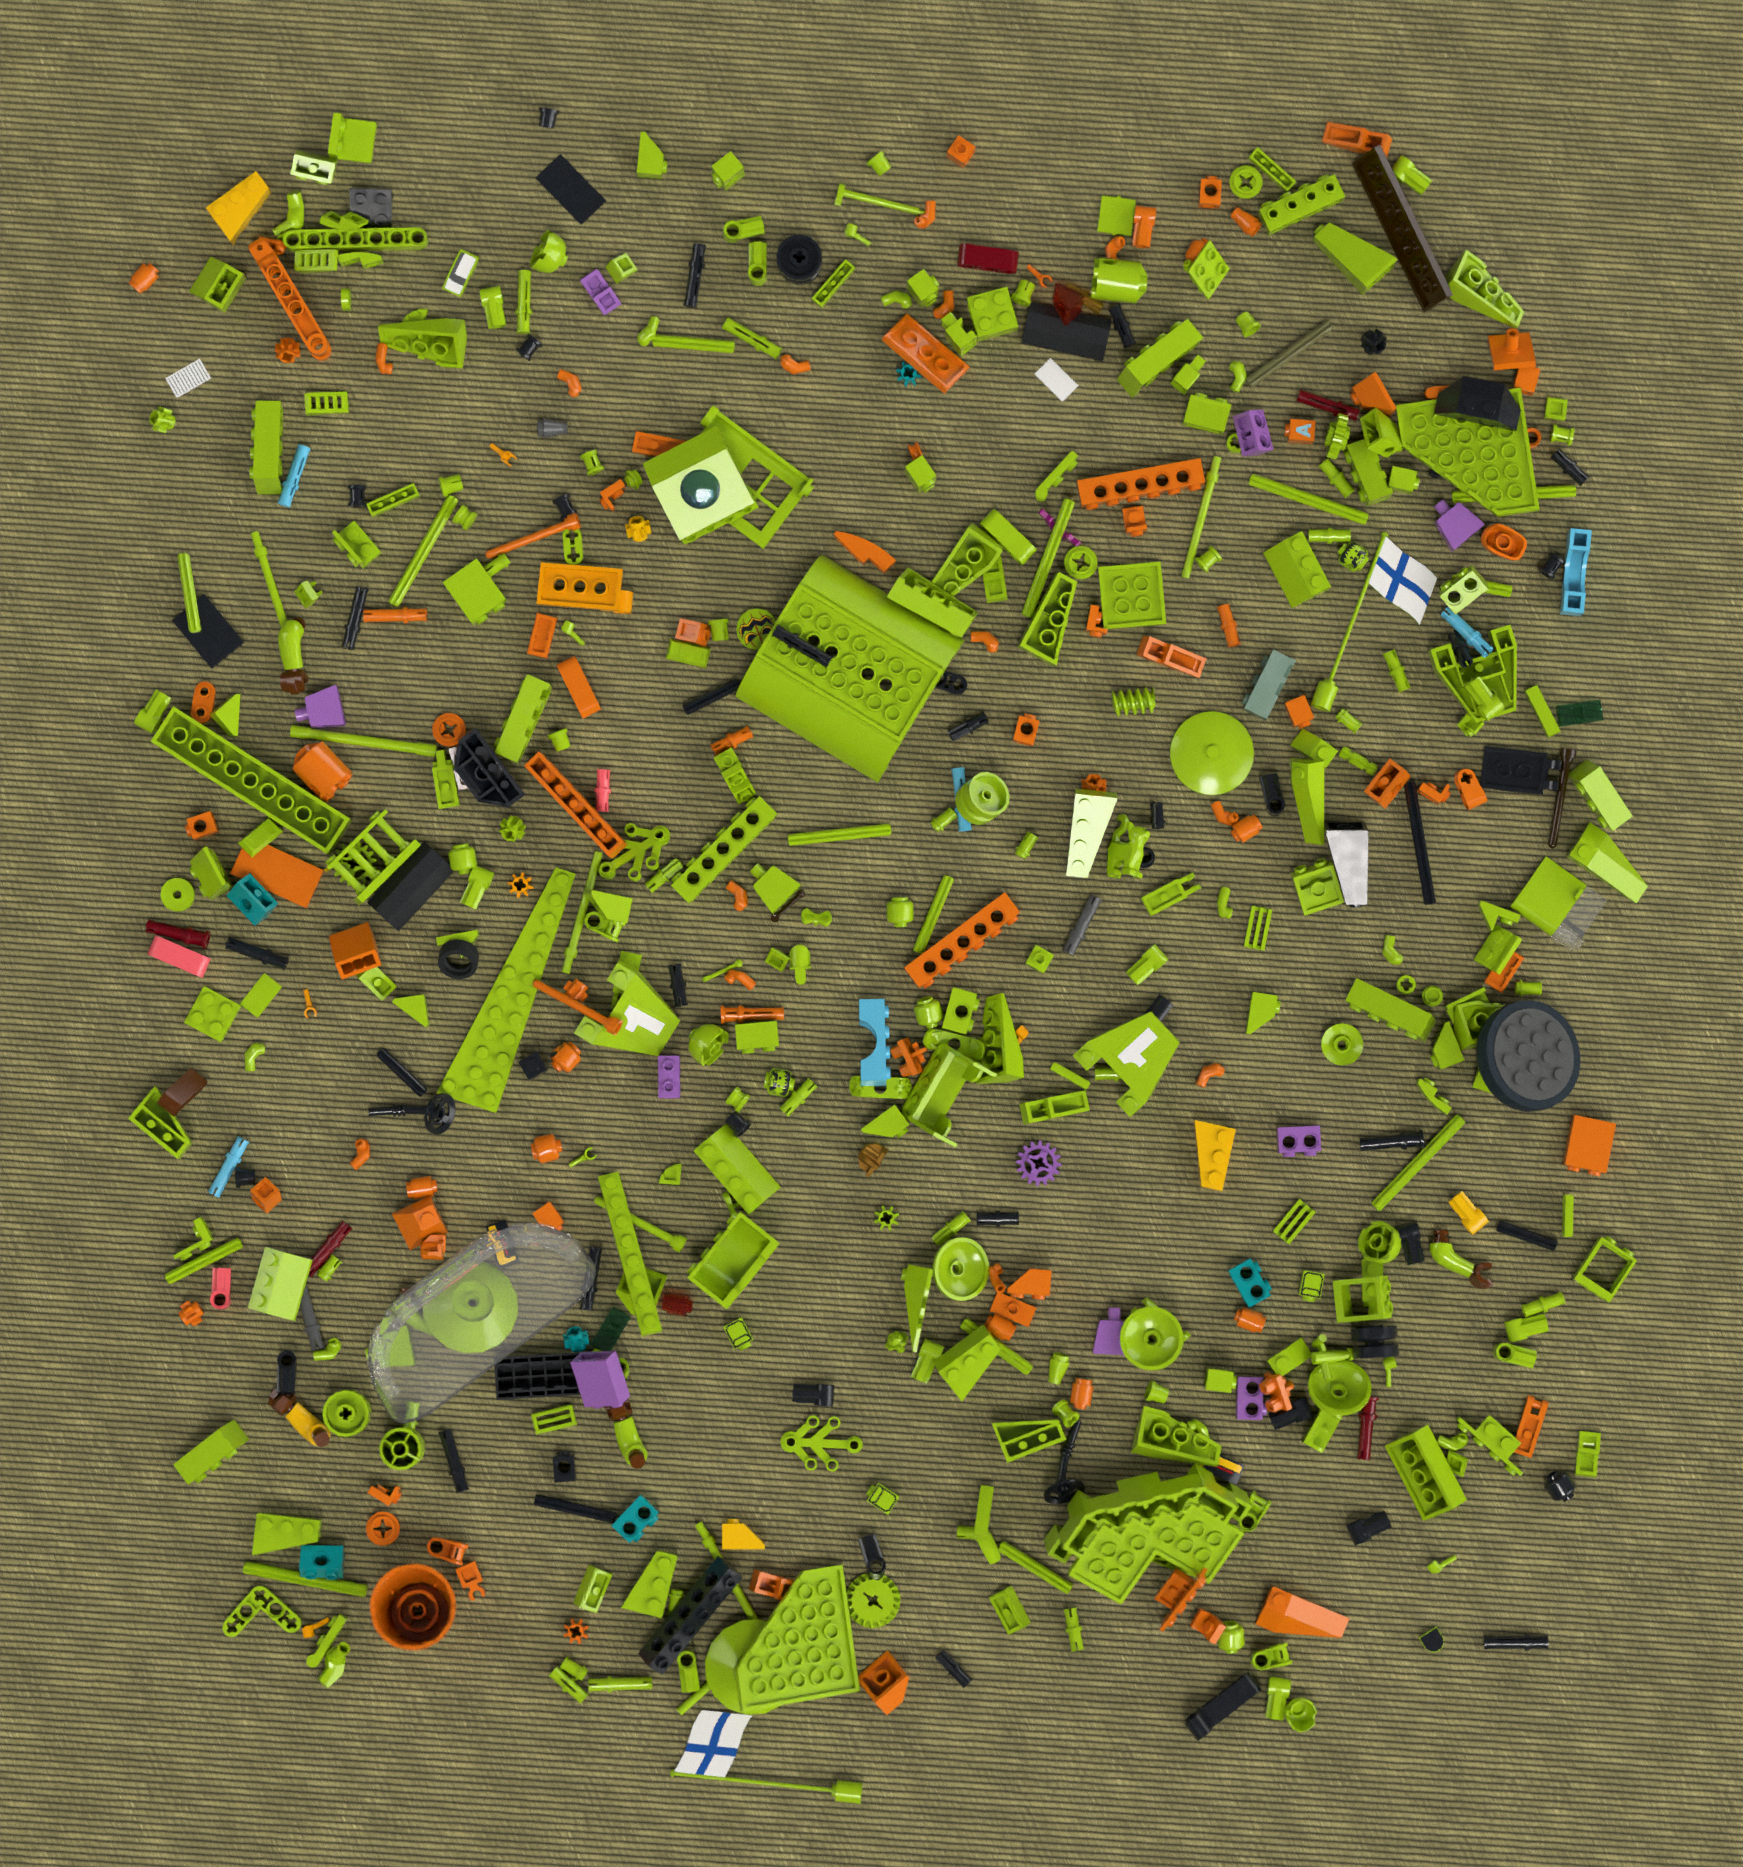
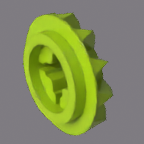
M1251 166L1238 167L1232 172L1229 180V187L1233 194L1240 199H1250L1257 196L1263 184L1261 174ZM1253 177L1249 183L1251 187L1244 186L1240 188L1242 184L1241 178L1247 180Z
M1085 546L1072 548L1068 551L1064 560V567L1067 573L1075 579L1084 580L1092 576L1098 565L1096 554ZM1082 555H1085L1084 562L1089 566H1082L1077 571L1078 564L1072 561V559L1080 560Z

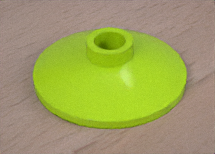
M1344 1023L1336 1024L1328 1028L1321 1040V1049L1326 1059L1331 1063L1341 1066L1349 1065L1360 1057L1363 1050V1039L1355 1027ZM1339 1041L1345 1042V1047L1343 1049H1340L1338 1047Z

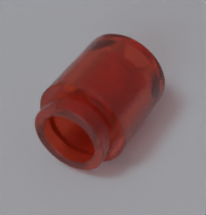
M675 1293L664 1294L662 1311H666L667 1314L684 1317L687 1316V1313L692 1312L693 1301L690 1300V1296Z

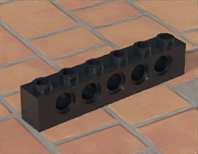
M718 1556L638 1652L648 1667L663 1675L743 1578L731 1563Z

